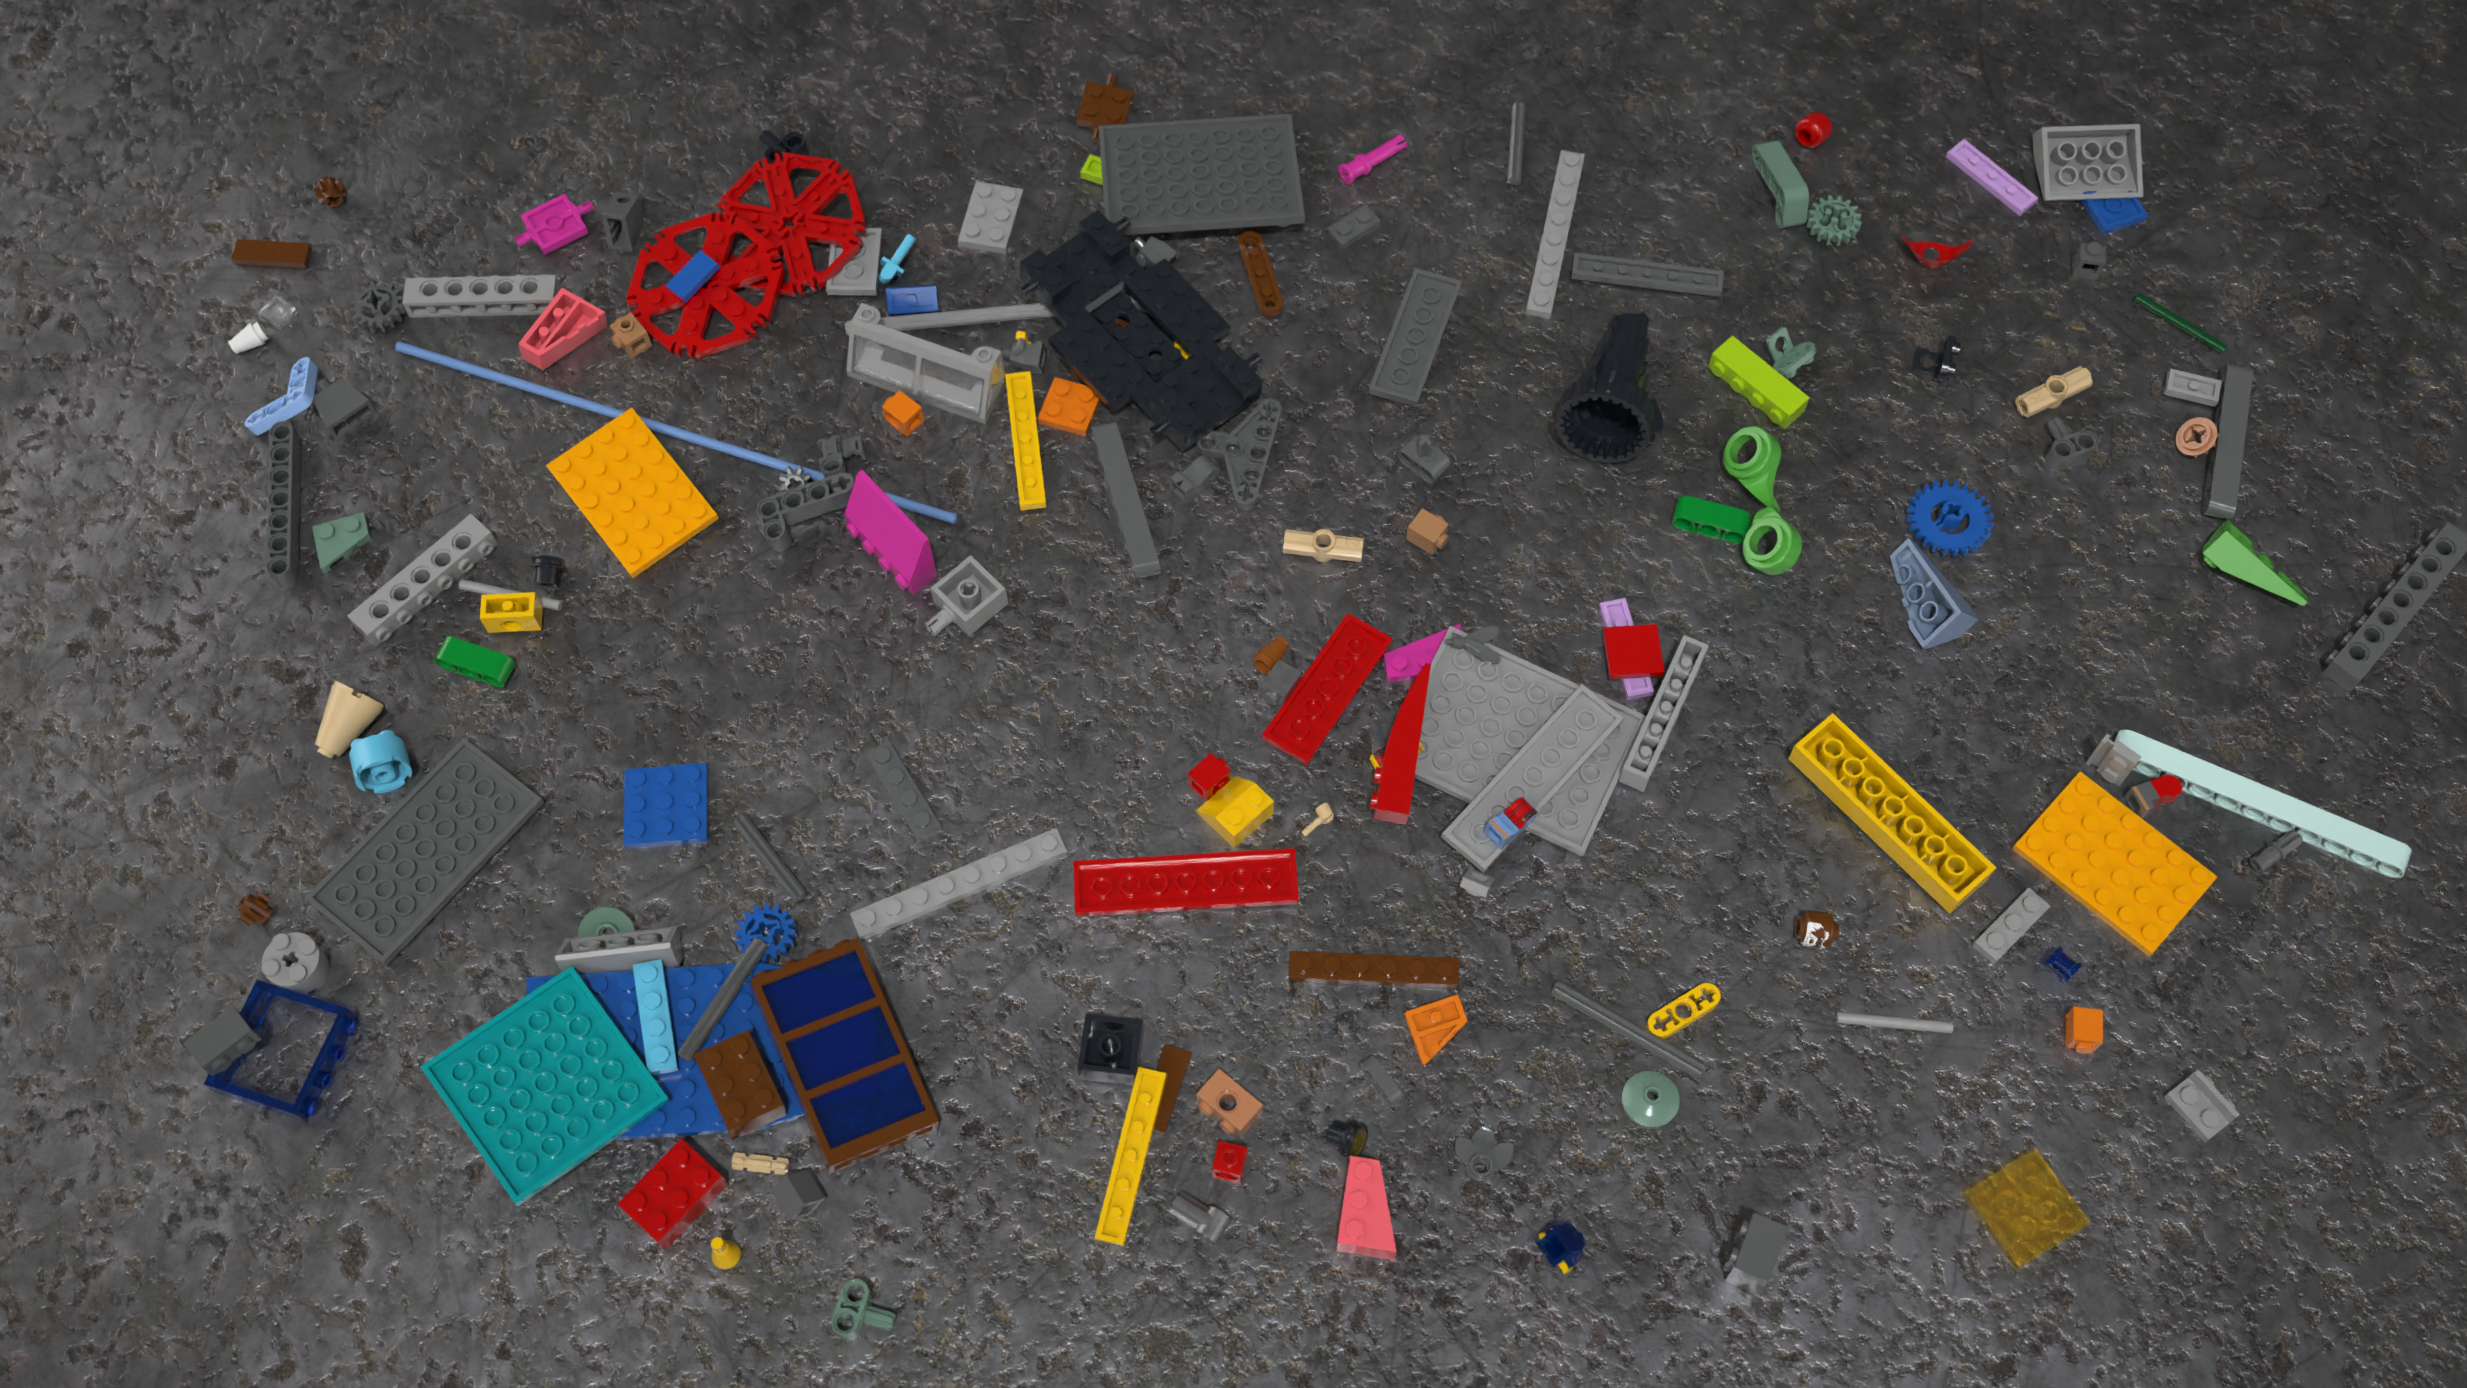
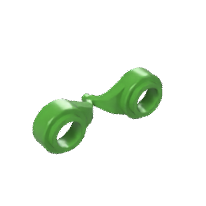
M1749 426L1738 430L1728 440L1723 452V463L1726 470L1732 476L1737 478L1756 498L1767 506L1755 514L1752 526L1744 537V558L1748 564L1767 575H1778L1786 572L1796 563L1801 553L1802 539L1798 530L1789 524L1779 513L1780 506L1773 495L1775 475L1781 459L1780 444L1774 436L1764 429ZM1756 440L1757 450L1753 458L1747 463L1739 464L1737 461L1739 449L1746 442ZM1775 530L1777 532L1776 546L1768 554L1759 555L1757 552L1759 539L1766 532Z

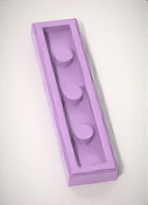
M1965 139L1948 151L1947 159L2019 216L2037 202L2038 197Z
M1626 598L1600 602L1599 610L1605 627L1634 626ZM1650 677L1621 679L1627 700L1652 696L1654 693Z

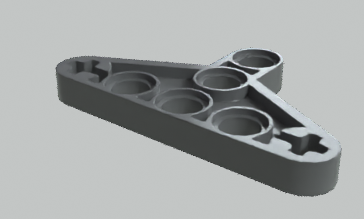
M1272 398L1263 400L1230 434L1211 431L1197 441V450L1201 455L1224 460L1235 506L1242 511L1252 510L1257 504L1280 424L1282 406L1279 401ZM1269 408H1272L1274 411L1271 413L1270 421L1266 420ZM1262 428H1266L1271 431V434L1268 437H1261L1257 432ZM1206 439H1211L1215 442V445L1211 448H1205L1201 443ZM1231 444H1235L1240 447V450L1237 453H1229L1226 448ZM1254 450H1262L1265 456L1256 459L1251 456V453ZM1254 471L1259 474V477L1256 480H1248L1245 478V474ZM1246 488L1250 489L1249 498H1247V501H1243L1242 497L1245 496Z

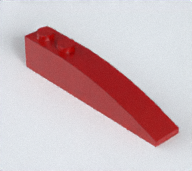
M1425 663L1411 685L1392 727L1382 766L1376 767L1373 783L1378 784L1377 793L1372 792L1370 809H1375L1373 819L1405 825L1407 823L1431 668L1430 663Z

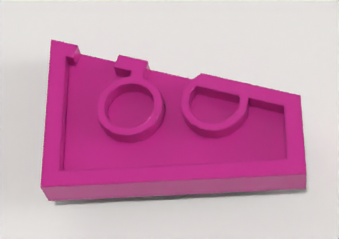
M1460 624L1453 626L1454 628L1461 630ZM1448 629L1385 653L1384 664L1387 682L1415 680L1425 663H1432Z

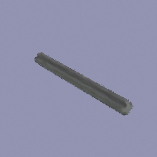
M1561 980L1555 983L1551 992L1553 996L1698 1079L1703 1076L1707 1069L1706 1063L1654 1035Z

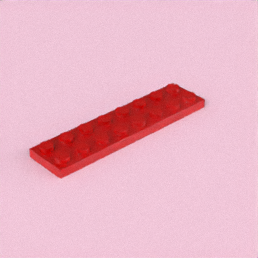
M1295 848L1073 861L1076 917L1299 904Z

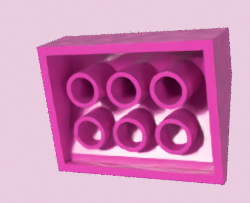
M860 470L857 473L844 515L847 522L845 528L853 538L858 537L862 541L861 544L869 555L874 554L879 559L878 563L885 572L888 573L890 571L895 576L894 579L902 590L907 588L914 595L938 577L929 539L863 470Z

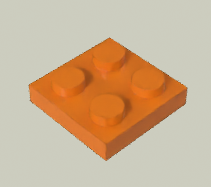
M1054 377L1039 413L1038 424L1086 437L1101 399L1089 386Z

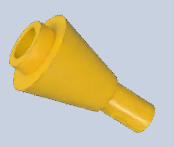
M719 1237L711 1241L713 1248L711 1259L716 1267L730 1269L739 1262L741 1250L737 1243L731 1240H722Z

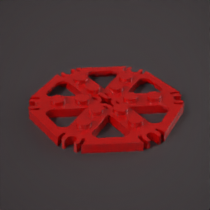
M782 152L784 158L782 160L780 155L776 153V161L773 164H769L766 157L763 158L764 168H762V163L758 160L719 199L721 203H717V208L720 211H724L722 222L727 221L730 214H733L735 220L736 216H738L776 246L779 253L783 250L791 279L788 283L781 284L779 295L797 297V289L801 296H805L803 291L805 286L810 285L813 292H817L815 282L818 281V286L822 289L827 284V281L833 278L860 251L863 241L861 238L856 237L858 233L866 234L867 230L864 226L867 227L855 180L847 169L842 174H838L843 169L839 162L836 163L832 159ZM795 168L820 171L821 174L796 198L790 178L791 171ZM757 181H765L772 208L739 203V201ZM845 193L848 195L853 212V217L850 220L818 215L838 194ZM787 221L793 222L794 226H786L785 223ZM808 241L841 246L842 253L826 270L817 271ZM752 242L737 258L733 256L731 249L727 263L754 255L758 251V245ZM758 281L743 286V288L765 292L768 282Z
M712 212L659 230L661 235L654 234L658 243L652 246L646 242L645 246L649 252L641 248L626 296L627 305L630 309L637 307L635 311L631 312L647 331L648 335L673 356L675 352L678 357H681L682 352L688 349L687 355L690 359L694 357L700 359L753 341L746 333L749 332L752 337L756 338L758 335L754 327L756 325H761L763 328L767 327L762 318L766 319L769 323L771 321L785 274L782 262H773L776 259H780L781 256L776 246L738 216H736L735 220L733 214H730L728 220L722 222L723 216L721 212H718L716 215ZM698 228L707 229L702 252L718 263L720 267L707 281L709 283L707 289L701 287L685 303L668 290L666 284L650 290H643L641 288L649 263L655 261L675 276L693 258L675 244V239L678 235ZM737 233L744 234L758 245V251L754 255L727 263L732 243ZM768 279L763 301L758 306L750 305L733 291L734 289ZM684 307L678 329L672 335L665 334L650 320L652 317ZM712 309H714L733 324L735 329L730 334L706 341L703 339Z

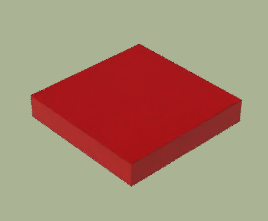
M1657 624L1603 628L1610 680L1664 675Z

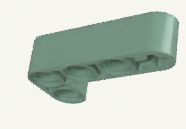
M1778 140L1753 145V162L1776 199L1775 216L1778 227L1787 228L1805 224L1809 203L1808 188L1785 149Z

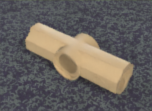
M2079 366L2061 376L2054 375L2049 377L2046 383L2016 398L2017 411L2021 416L2028 418L2047 408L2058 407L2063 400L2092 386L2091 373L2086 367L2082 368Z
M1286 529L1283 553L1312 556L1319 562H1327L1331 559L1361 562L1364 538L1334 535L1330 530L1320 529L1315 533ZM1320 544H1326V545H1328V547L1322 548V547H1319L1318 545H1320Z

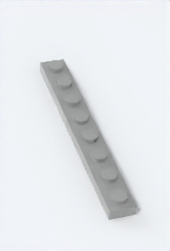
M1564 150L1560 152L1526 315L1547 319L1551 317L1585 154Z
M1057 828L851 912L850 915L862 941L1065 857L1068 853Z

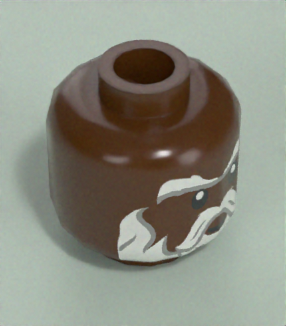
M1808 910L1802 916H1798L1795 925V936L1800 939V943L1805 947L1826 949L1830 947L1833 940L1837 941L1839 924H1835L1834 918L1830 913Z

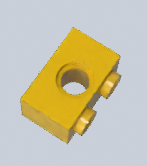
M535 592L481 596L480 620L488 633L542 630L543 606Z

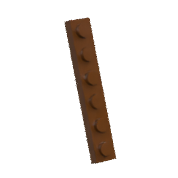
M1290 951L1289 981L1458 989L1459 958Z

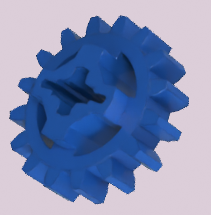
M765 903L763 910H759L757 905H755L754 913L752 914L745 911L746 920L737 921L741 930L734 931L736 938L739 939L736 941V945L739 949H742L741 953L744 954L754 938H759L767 944V949L761 957L763 963L767 964L770 958H773L774 962L778 963V955L780 954L787 957L786 948L795 947L791 938L798 936L796 930L793 929L796 927L793 919H790L789 912L786 910L781 913L782 910L779 905H776L771 910L768 903ZM768 931L769 935L764 937L763 933Z

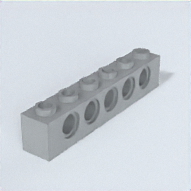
M549 274L406 278L402 304L410 318L541 315L561 290V286L556 275Z
M469 514L347 615L355 628L376 647L381 642L386 641L401 625L408 623L412 616L420 609L428 606L438 594L448 589L463 573L470 571L473 565L481 558L489 555L498 545L495 538L472 514Z
M1686 635L1683 636L1624 764L1619 782L1642 792L1645 791L1709 647L1708 644Z

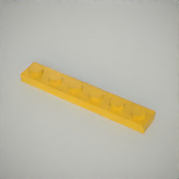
M1031 372L1005 374L1020 509L1022 511L1047 508Z
M1138 1067L1095 1234V1240L1125 1246L1167 1079L1166 1073Z

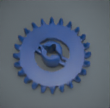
M1947 478L1943 481L1941 487L1938 485V481L1934 480L1932 489L1926 483L1922 489L1923 493L1918 489L1915 497L1913 496L1909 501L1910 506L1907 508L1909 515L1906 519L1911 524L1909 530L1917 532L1914 538L1916 540H1923V547L1930 545L1931 552L1935 553L1937 550H1940L1942 556H1945L1947 552H1950L1952 557H1956L1958 552L1962 556H1966L1968 550L1976 552L1978 547L1984 546L1986 540L1990 538V531L1994 527V523L1991 522L1994 514L1987 515L1991 505L1981 506L1986 497L1982 496L1976 499L1975 496L1978 489L1968 493V483L1962 489H1959L1958 480H1955L1952 487H1949ZM1943 505L1936 521L1932 522L1931 511L1937 506ZM1967 517L1968 527L1963 532L1958 534L1944 533L1956 531L1963 518Z

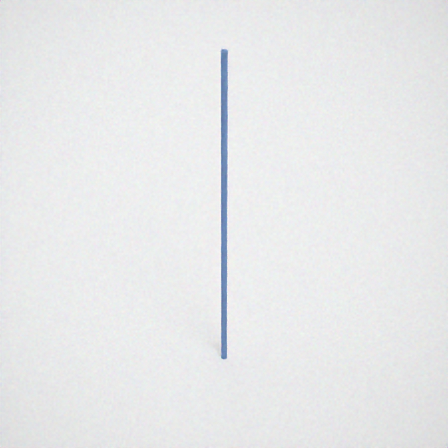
M400 341L397 342L395 347L396 351L614 419L625 412ZM639 416L649 430L784 472H787V466H790L792 469H798L800 466ZM802 466L801 471L804 474H811L810 480L818 481L824 479L822 472ZM884 492L900 508L952 524L957 522L958 514Z

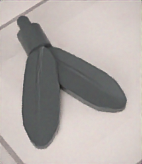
M1496 626L1483 627L1465 637L1445 639V644H1451L1454 648H1464L1470 654L1488 664L1495 665L1501 661L1499 655L1494 650L1484 645V643L1493 640L1499 634L1500 629Z

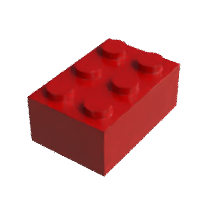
M680 1139L617 1205L666 1251L728 1186V1183L718 1171L683 1139Z

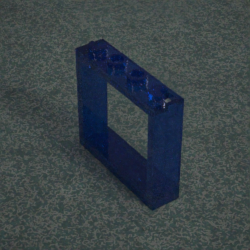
M256 980L240 1011L256 1032L273 998L276 997L335 1016L336 1019L294 1104L231 1084L245 1054H241L233 1060L230 1066L223 1072L216 1073L214 1076L208 1074L204 1085L214 1093L307 1123L313 1110L318 1108V1100L323 1090L331 1082V1073L336 1063L340 1062L344 1055V1047L349 1036L355 1033L353 1028L358 1017L350 1009Z

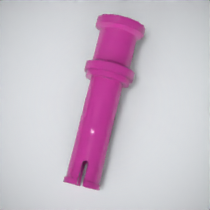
M1398 134L1395 138L1366 155L1358 154L1355 156V160L1348 164L1342 163L1338 166L1340 177L1346 184L1350 185L1354 182L1355 178L1362 174L1368 175L1372 167L1406 149V141L1397 145V143L1405 138Z

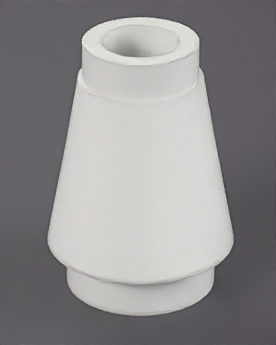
M257 321L254 324L250 322L228 343L232 350L239 354L240 352L266 344L265 341L270 339L263 325Z

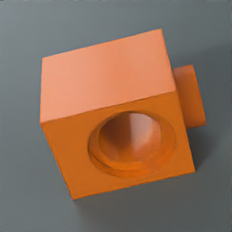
M900 390L894 396L887 398L882 406L885 421L906 437L925 421L922 407Z

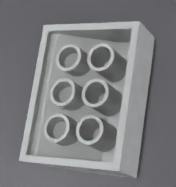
M2140 124L2042 127L2033 134L2034 161L2044 201L2143 197ZM2086 191H2096L2092 194H2083Z

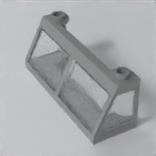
M864 303L860 304L850 322L847 374L849 377L895 393L900 390L909 398L983 424L987 423L1006 386L1000 350L981 346L976 348L971 356L880 325L881 316L878 309Z

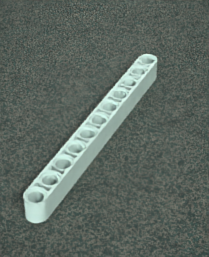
M2124 729L2120 730L2114 743L2119 741L2141 756V759L2132 769L2153 779L2165 775L2174 776L2180 780L2183 786L2182 791L2285 834L2295 830L2302 836V841L2392 878L2404 876L2412 850L2408 845L2137 732Z

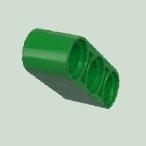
M1681 496L1677 500L1672 524L1684 531L1741 544L1749 530L1752 516L1747 511L1691 496Z
M451 636L445 638L433 659L437 665L446 670L499 688L504 687L516 665L513 659L502 653Z

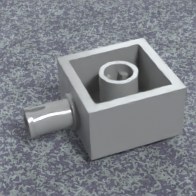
M970 555L931 587L934 603L941 611L925 622L924 625L936 637L950 623H956L970 636L1008 605L1006 589Z

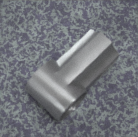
M1183 1191L1177 1195L1168 1211L1169 1215L1193 1229V1232L1200 1239L1212 1246L1217 1244L1232 1221L1221 1210L1213 1206L1207 1207Z

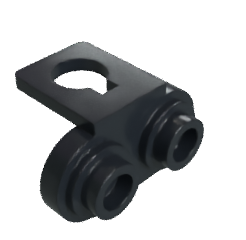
M1948 335L1942 354L1917 348L1912 370L1936 376V380L1944 381L1947 377L1952 378L1956 363H1952L1951 358H1957L1961 343L1956 342L1955 336ZM1929 357L1933 363L1938 365L1924 367L1920 364L1919 359Z

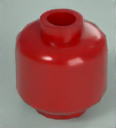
M1812 112L1806 115L1797 123L1795 128L1798 141L1808 148L1819 146L1829 138L1832 132L1829 118L1821 112Z

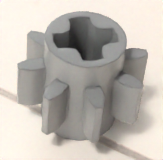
M801 465L798 469H792L790 466H787V475L780 474L779 477L781 481H785L780 486V490H790L808 484L805 481L810 478L811 474H804L801 471ZM791 478H794L796 481L800 480V484L790 483Z

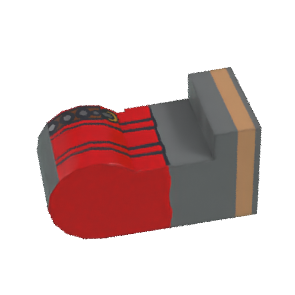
M2165 775L2131 787L2124 800L2131 811L2145 819L2156 806H2170L2182 792L2183 786L2178 778Z

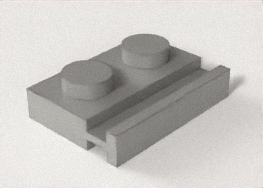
M2107 733L2085 764L2089 766L2092 763L2097 767L2096 771L2106 781L2120 786L2141 759V756L2121 742L2117 741L2114 743L2109 739L2110 735Z

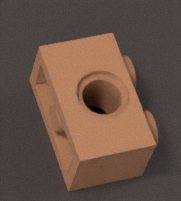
M1220 1069L1213 1074L1196 1094L1198 1109L1209 1118L1213 1115L1221 1122L1219 1125L1230 1136L1236 1134L1240 1139L1263 1114V1104ZM1224 1101H1232L1236 1106L1230 1111H1225L1220 1105Z

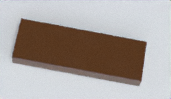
M237 239L231 260L236 265L307 269L312 247L310 243Z
M1165 1044L1156 1071L1166 1073L1167 1079L1153 1131L1161 1135L1166 1134L1192 1057L1191 1052Z

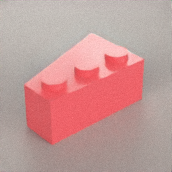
M561 288L518 343L522 359L545 370L608 327L605 312L566 289Z
M1350 1156L1336 1251L1395 1261L1397 1252L1380 1160Z

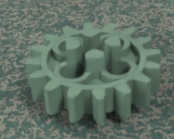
M1829 195L1827 201L1819 198L1818 203H1812L1811 209L1807 214L1808 221L1806 227L1811 228L1810 235H1818V242L1825 239L1826 245L1834 241L1836 246H1839L1841 240L1848 244L1850 238L1855 239L1862 223L1860 222L1862 215L1856 213L1857 206H1849L1851 200L1842 202L1841 196H1838L1837 200H1833V197Z

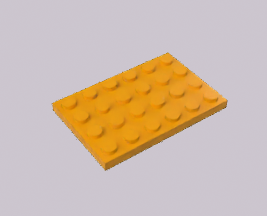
M632 407L546 465L632 578L645 571L719 519L716 512Z
M2081 771L2012 848L2013 851L2148 957L2153 954L2217 878L2214 873Z

